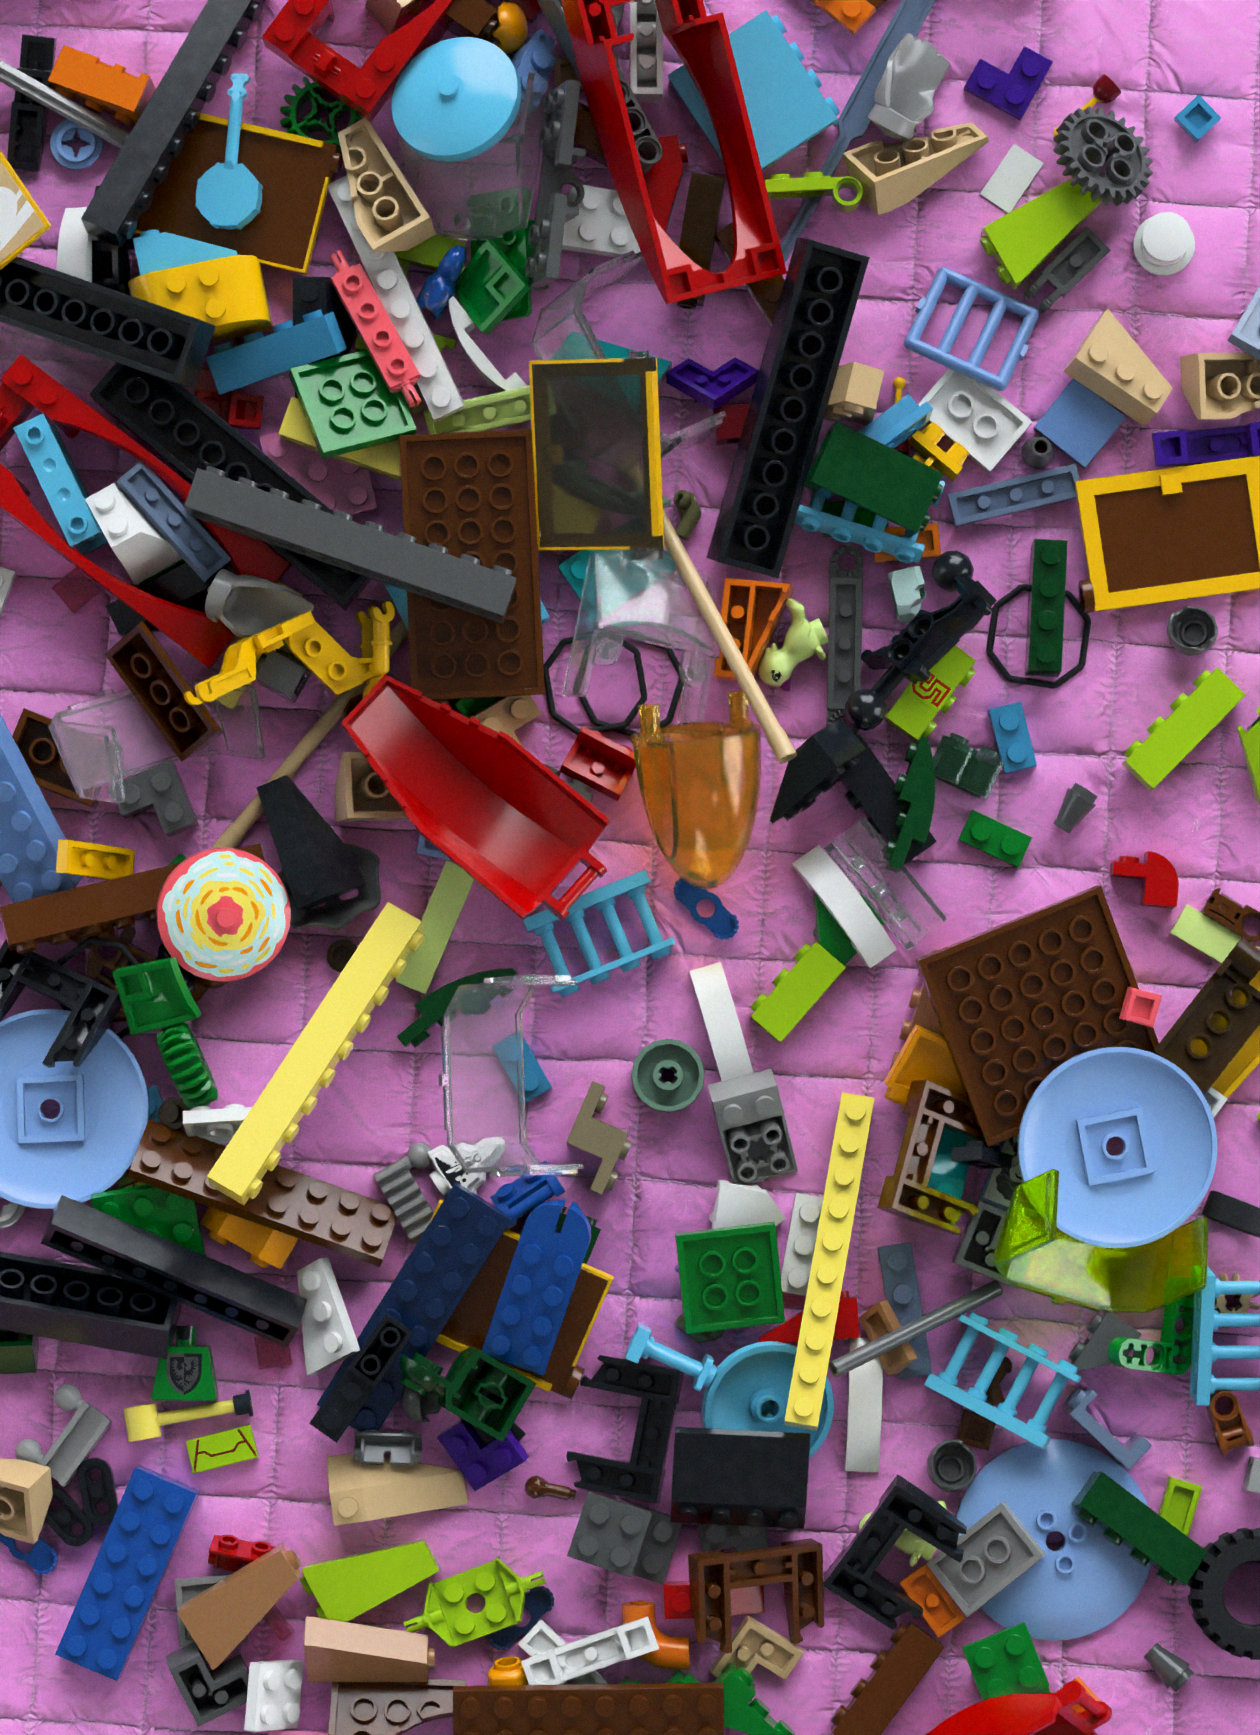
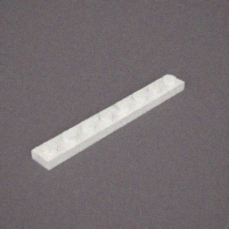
M347 175L330 183L329 191L373 288L420 373V379L417 381V384L433 419L437 422L466 408L395 252L374 253L358 229Z

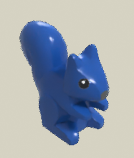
M456 245L448 250L439 263L437 271L426 279L416 299L421 309L425 307L433 311L432 314L435 320L441 319L449 304L448 300L453 297L456 291L455 281L459 277L466 259L465 249L461 245Z

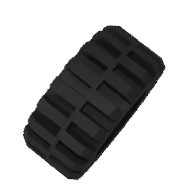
M1240 1528L1236 1532H1226L1218 1536L1219 1540L1214 1543L1210 1542L1204 1548L1208 1553L1188 1581V1586H1190L1188 1601L1194 1613L1192 1616L1196 1624L1200 1626L1203 1633L1213 1643L1234 1656L1260 1660V1624L1248 1625L1237 1621L1227 1611L1223 1600V1587L1229 1574L1241 1564L1260 1562V1528Z

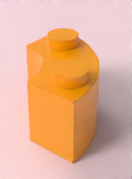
M210 1206L200 1224L211 1230L208 1235L210 1238L223 1245H226L228 1241L251 1253L249 1260L265 1269L270 1264L281 1270L299 1239Z

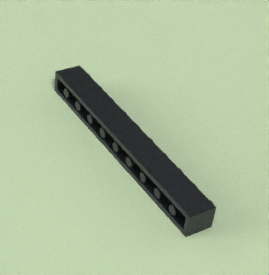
M265 0L207 1L81 217L87 233L122 248L126 239H130L134 235L137 228V220L143 211L146 212L149 209L153 200V193L158 184H162L166 180L169 165L174 157H178L181 154L185 144L184 139L190 129L193 130L200 120V112L205 103H209L214 97L217 82L221 76H225L229 71L232 63L231 58L237 48L240 49L244 45L247 31L252 22H256L259 19Z

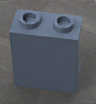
M1085 1387L1083 1390L1077 1388L1066 1399L1065 1403L1068 1407L1064 1412L1119 1464L1130 1470L1152 1445L1137 1433H1134L1122 1445L1086 1411V1407L1097 1396V1393L1088 1387Z

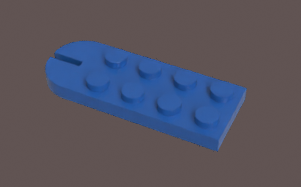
M565 1198L538 1205L526 1219L482 1348V1352L495 1359L542 1376L546 1372L591 1241L590 1223L574 1201L569 1207L561 1233L556 1232V1225L567 1200Z

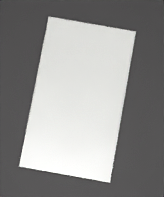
M1013 144L980 195L1007 213H1010L1044 163L1016 144Z

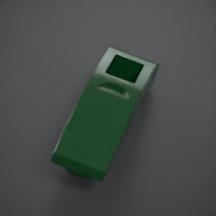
M922 736L916 744L910 743L904 761L909 763L905 775L899 773L893 792L898 794L895 803L907 807L906 810L900 809L894 828L899 829L896 840H889L883 855V859L888 860L885 869L895 873L902 869L911 843L920 847L925 844L931 826L935 800V771L928 738Z
M513 968L495 969L472 974L444 985L415 1004V1007L422 1016L397 1035V1038L406 1048L410 1044L416 1048L430 1037L427 1031L436 1023L442 1027L456 1016L453 1010L457 1006L465 1016L472 1012L476 1017L490 1005L487 1001L488 998L496 992L502 996L516 984L513 978L517 976V973Z

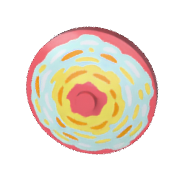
M227 847L207 849L181 862L170 873L163 884L156 908L158 932L163 945L171 957H176L178 964L193 975L220 982L243 979L266 967L281 950L287 938L291 920L289 897L283 882L276 872L259 857L244 850Z

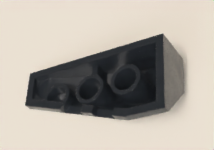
M288 775L257 787L286 880L298 909L308 910L366 885L354 853L343 843L333 828L316 811L312 803Z

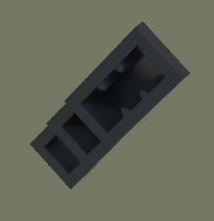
M22 34L20 66L17 70L51 88L48 79L54 68L57 38ZM16 90L11 108L7 161L14 169L39 172L49 108Z

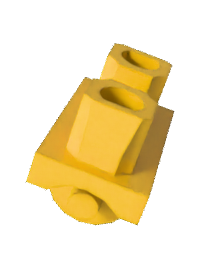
M932 422L921 432L917 430L912 435L909 443L910 447L916 451L912 458L935 470L938 469L953 482L963 469L962 465L969 451L960 443L955 442L947 452H944L937 444L944 437L945 432L935 422Z

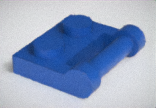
M544 1161L527 1169L524 1175L514 1182L501 1186L496 1194L490 1198L496 1208L512 1217L508 1224V1227L512 1228L518 1224L517 1220L535 1207L552 1196L556 1195L558 1197L566 1191L547 1162Z

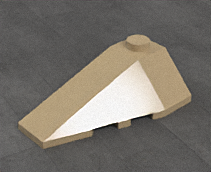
M1197 353L1180 357L1181 390L1198 420H1227L1250 410L1260 408V360L1249 353Z
M354 1453L327 1457L329 1494L334 1526L468 1504L465 1477L459 1469L414 1463V1466L390 1465L391 1458L384 1457V1465H362L360 1461H354Z

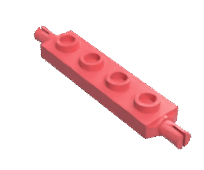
M341 250L336 251L337 256L335 252L332 253L329 258L333 262L337 273L331 277V283L390 393L402 391L409 407H415V403L418 405L422 402L413 386L420 379V373L362 265L349 266Z

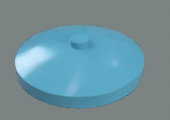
M456 37L440 41L414 57L399 76L394 87L391 102L394 124L406 144L423 157L443 162H454L472 158L494 146L512 126L521 103L520 78L508 56L499 47L486 40L474 37Z
M774 1341L750 1344L729 1355L716 1368L715 1376L709 1388H705L702 1399L703 1426L709 1429L810 1433V1458L824 1442L832 1424L834 1414L832 1387L826 1376L817 1431L784 1426L797 1347Z

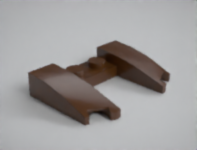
M928 1080L912 1081L903 1113L909 1115L894 1175L885 1177L877 1208L922 1225L959 1235L962 1231L954 1226V1224L964 1212L969 1216H975L979 1207L930 1188L928 1183L943 1128L981 1141L983 1139L966 1096Z
M814 1539L781 1542V1546L732 1553H723L718 1550L688 1554L691 1602L697 1641L699 1643L705 1644L706 1637L721 1642L719 1650L727 1654L732 1653L730 1590L783 1583L785 1606L791 1643L799 1644L802 1642L803 1638L800 1630L813 1621L819 1628L824 1627L822 1544Z

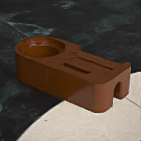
M1220 888L1213 890L1201 912L1239 936L1245 937L1248 941L1259 940L1260 932L1256 936L1248 935L1243 929V923L1248 917H1255L1260 921V912L1248 905H1244L1242 908V905L1223 893L1219 894Z

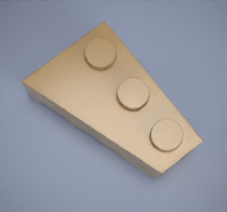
M857 362L839 366L824 419L833 422H840V419H844L865 426L872 422L884 370Z

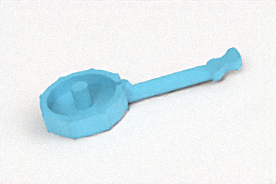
M232 74L230 80L233 82V86L227 91L231 98L225 162H217L215 166L207 170L197 180L195 206L214 228L241 230L243 226L251 222L261 212L263 186L243 163L238 164L243 99L248 96L245 86L251 81V78L247 74Z

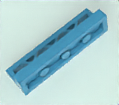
M907 394L861 429L859 433L894 449L928 423L933 408L927 401L919 406ZM823 488L819 489L827 499L834 495Z

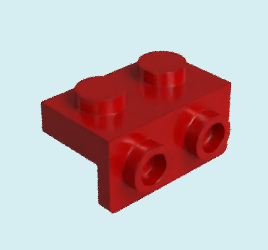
M581 727L559 771L618 801L635 771L640 756L629 747L619 745L605 738L596 730Z

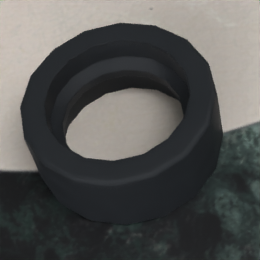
M1210 1191L1202 1212L1203 1216L1260 1238V1208L1223 1193Z

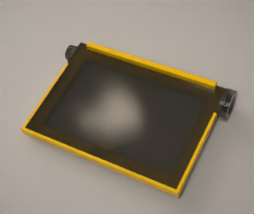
M629 351V358L529 361L538 550H630V560L664 559L657 357H649V351Z

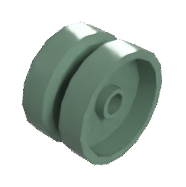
M663 1039L652 1042L640 1051L634 1061L631 1078L634 1091L644 1104L653 1110L669 1113L683 1110L695 1101L703 1088L705 1073L702 1060L692 1047L679 1040ZM664 1070H671L674 1073L673 1081H663L661 1077Z

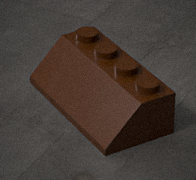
M143 621L137 624L104 654L181 762L206 748L224 733L203 703L189 705L185 701L184 693L191 691L193 696L196 697L195 691Z

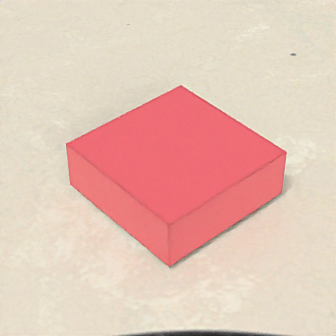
M1128 986L1119 1019L1153 1028L1162 995Z

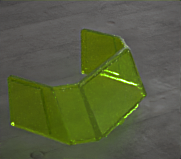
M1051 1169L1016 1186V1190L1013 1191L993 1262L1003 1280L1015 1283L1017 1288L1052 1298V1303L1060 1306L1066 1302L1095 1312L1103 1310L1110 1313H1149L1206 1287L1209 1221L1205 1217L1198 1218L1176 1228L1160 1239L1140 1246L1128 1248L1099 1247L1077 1240L1057 1228L1058 1170Z

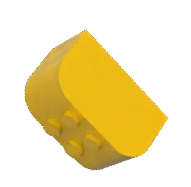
M237 255L146 273L128 282L130 295L135 298L215 325L210 343L244 337L262 330V333L274 331L262 267L256 256Z

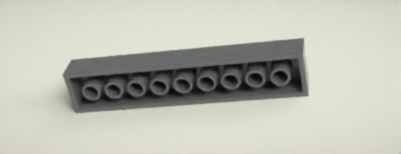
M207 466L206 470L197 468L184 505L188 516L503 624L517 581L516 577L511 576V570L498 565H493L492 569L480 565L481 560L466 554H461V557L457 558L448 554L449 549L438 544L430 543L429 547L417 544V538L406 533L398 532L397 536L384 532V526L374 522L366 521L365 525L353 521L352 515L342 511L334 510L333 514L321 510L320 504L310 500L302 499L301 503L289 499L290 495L278 489L271 488L270 492L257 488L258 483L243 477H239L238 481L225 477L226 472L211 466Z

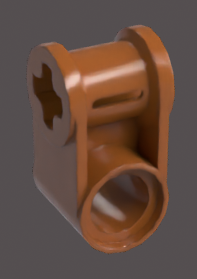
M1215 1391L1214 1394H1210V1406H1206L1220 1454L1222 1456L1227 1455L1228 1450L1243 1445L1248 1447L1254 1446L1250 1428L1237 1397L1230 1391ZM1222 1396L1229 1397L1230 1408L1228 1411L1217 1413L1215 1410L1216 1400Z

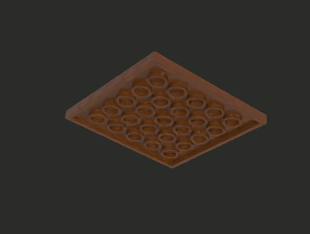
M1094 886L915 960L981 1137L987 1147L1019 1134L1023 1113L1034 1091L1054 1069L1072 1057L1105 1047H1130L1152 1053L1159 1044L1154 1028L1119 1019L1127 987L1139 988L1101 886Z

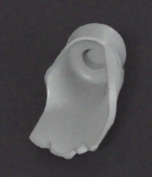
M906 33L887 61L882 79L875 90V105L867 118L883 131L884 136L910 141L917 132L915 129L916 125H919L926 117L932 114L935 90L942 82L947 69L951 65L950 62L942 54L937 53V48L926 40L921 41L920 38L914 37L911 33Z
M221 569L216 574L207 589L208 594L205 602L207 618L213 622H217L220 619L237 637H250L266 628L314 609L312 602L285 586L250 574L236 575L227 569ZM284 641V646L277 649L287 654L291 653Z

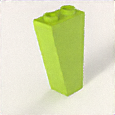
M1071 178L983 227L981 233L983 238L980 239V243L988 256L993 255L999 265L996 267V271L1001 281L1005 285L1009 283L1013 290L1020 287L1100 205L1101 197L1093 202L1090 192L1087 191L1084 195H1081V186L1079 184L1071 186L1070 184L1073 180Z
M425 1539L309 1564L303 1567L301 1571L304 1576L299 1579L308 1596L314 1594L319 1606L315 1609L319 1618L348 1622L439 1572L441 1568Z

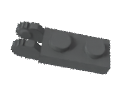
M1087 227L1041 272V276L1026 290L1024 295L1028 299L1034 297L1043 285L1048 282L1055 291L1040 303L1038 309L1044 314L1061 296L1064 297L1110 252V249Z

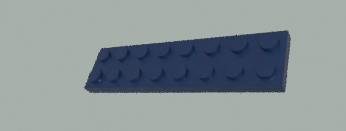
M457 1182L451 1188L357 1339L361 1350L386 1313L414 1332L349 1426L359 1432L367 1429L380 1430L402 1395V1390L405 1386L400 1382L403 1378L400 1367L401 1355L403 1354L413 1359L417 1352L426 1357L512 1220L511 1216ZM359 1352L343 1361L318 1401V1406H322Z

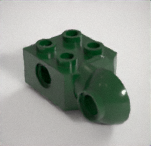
M473 1346L460 1352L444 1378L439 1376L444 1368L417 1352L413 1359L403 1354L400 1359V1367L403 1374L400 1382L424 1397L430 1391L438 1396V1404L501 1442L505 1439L536 1385L535 1382Z

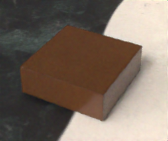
M964 1409L956 1439L962 1440L965 1445L989 1451L996 1423L973 1411Z

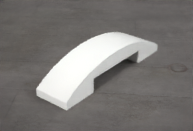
M87 207L65 208L59 232L56 270L92 282V241L98 240V237L87 233L81 220Z
M455 297L448 300L449 311L456 337L468 360L480 375L500 392L527 386L516 372L506 380L502 377L468 335L475 328L474 322Z
M819 845L792 863V866L809 889L816 893L851 940L850 944L869 969H872L897 951L866 902L840 868Z
M721 962L689 971L721 1081L754 1073Z
M850 1338L849 1352L869 1343V1338ZM879 1357L849 1371L845 1471H879L883 1365Z
M647 1616L522 1660L521 1663L529 1685H558L589 1672L658 1650L659 1646Z

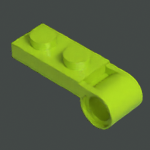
M807 172L800 178H790V174L782 173L771 175V179H765L769 199L832 196L834 207L844 213L856 210L860 205L863 194L861 183L856 178L849 176L831 177L823 176L822 172ZM843 188H850L855 192L856 198L852 201H844L839 197L838 192Z

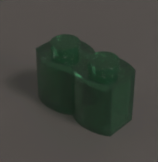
M951 733L950 737L943 735L933 754L935 779L984 801L988 799L1004 763L998 760L999 754L985 747H981L979 751L968 746L969 740L954 733Z

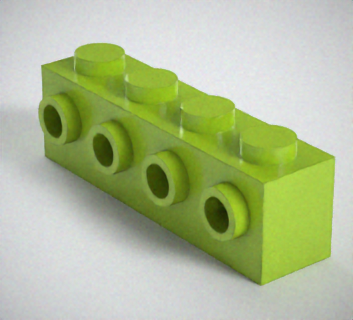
M1218 667L1212 673L1206 669L1193 682L1197 688L1188 697L1182 693L1169 706L1173 712L1165 720L1159 716L1146 729L1151 735L1143 743L1136 740L1123 753L1127 759L1122 765L1149 792L1246 696Z

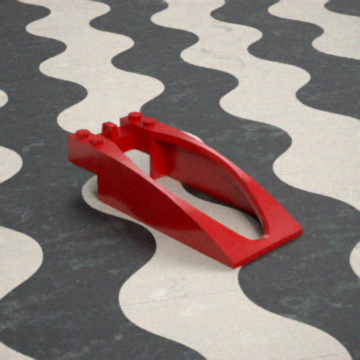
M288 0L263 34L262 39L266 48L372 122L393 93L399 76L409 62L426 48L438 43L448 30L445 13L454 0H436L414 19L383 38L361 69L313 36L325 19L332 23L334 22L335 15L331 0Z
M561 0L580 78L602 151L626 217L665 304L787 274L723 12L707 16L703 0H655L663 34L667 37L686 67L709 112L726 170L733 219L734 252L728 269L722 273H711L694 263L683 253L653 216L612 48L632 41L634 33L617 36L611 7L642 0Z
M22 354L19 355L0 379L3 382L0 386V451L14 435L13 427L22 424L33 409H35L39 413H43L48 420L58 426L68 438L74 439L80 431H84L131 454L163 478L186 501L191 488L187 481ZM0 464V508L6 514L208 669L214 665L236 636L220 619L217 622H213L207 618L205 612L192 610L144 592L118 579L88 560L76 549L70 547L69 543L48 524L28 497L31 494L29 489L11 471ZM203 521L220 547L231 558L229 562L236 575L250 574L277 584L291 566L262 541Z

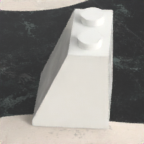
M112 483L85 499L112 550L135 585L183 559L116 483Z

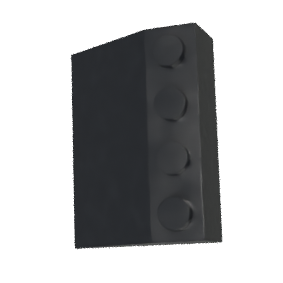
M675 1427L670 1522L804 1529L810 1433Z

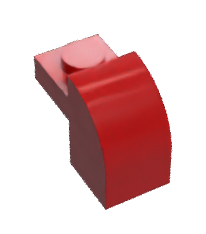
M1147 851L1144 854V864L1139 863L1138 857L1119 856V861L1111 863L1110 877L1142 879L1140 906L1170 909L1177 907L1178 876L1174 866L1164 856L1156 852Z

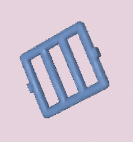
M941 267L938 269L925 298L921 297L915 312H917V315L904 341V346L908 350L993 389L1003 391L1006 389L1018 361L1023 360L1029 347L1026 344L1039 318V311L949 268ZM946 283H950L963 289L964 293L938 348L921 341L920 338ZM976 296L993 303L994 306L966 362L949 353ZM1009 310L1024 317L998 375H995L979 367L1005 311Z

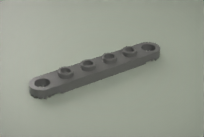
M849 545L835 549L830 558L826 727L834 723L837 718L846 717L844 713L848 697L857 690H861L863 558L859 550ZM845 553L852 555L856 561L854 569L847 572L839 569L837 566V558ZM853 727L852 732L857 736L859 729Z

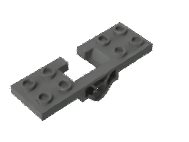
M565 81L552 90L549 95H546L543 104V113L547 115L546 127L542 128L539 139L540 147H543L535 225H531L528 242L532 244L531 257L527 258L525 264V276L528 277V283L532 288L541 289L559 278L564 225L579 215V208H576V206L582 202L585 195L584 187L579 181L580 179L571 170V165L586 155L585 149L573 147L581 84L579 81ZM570 184L575 187L577 197L574 202L567 201L568 195L561 194L563 185Z

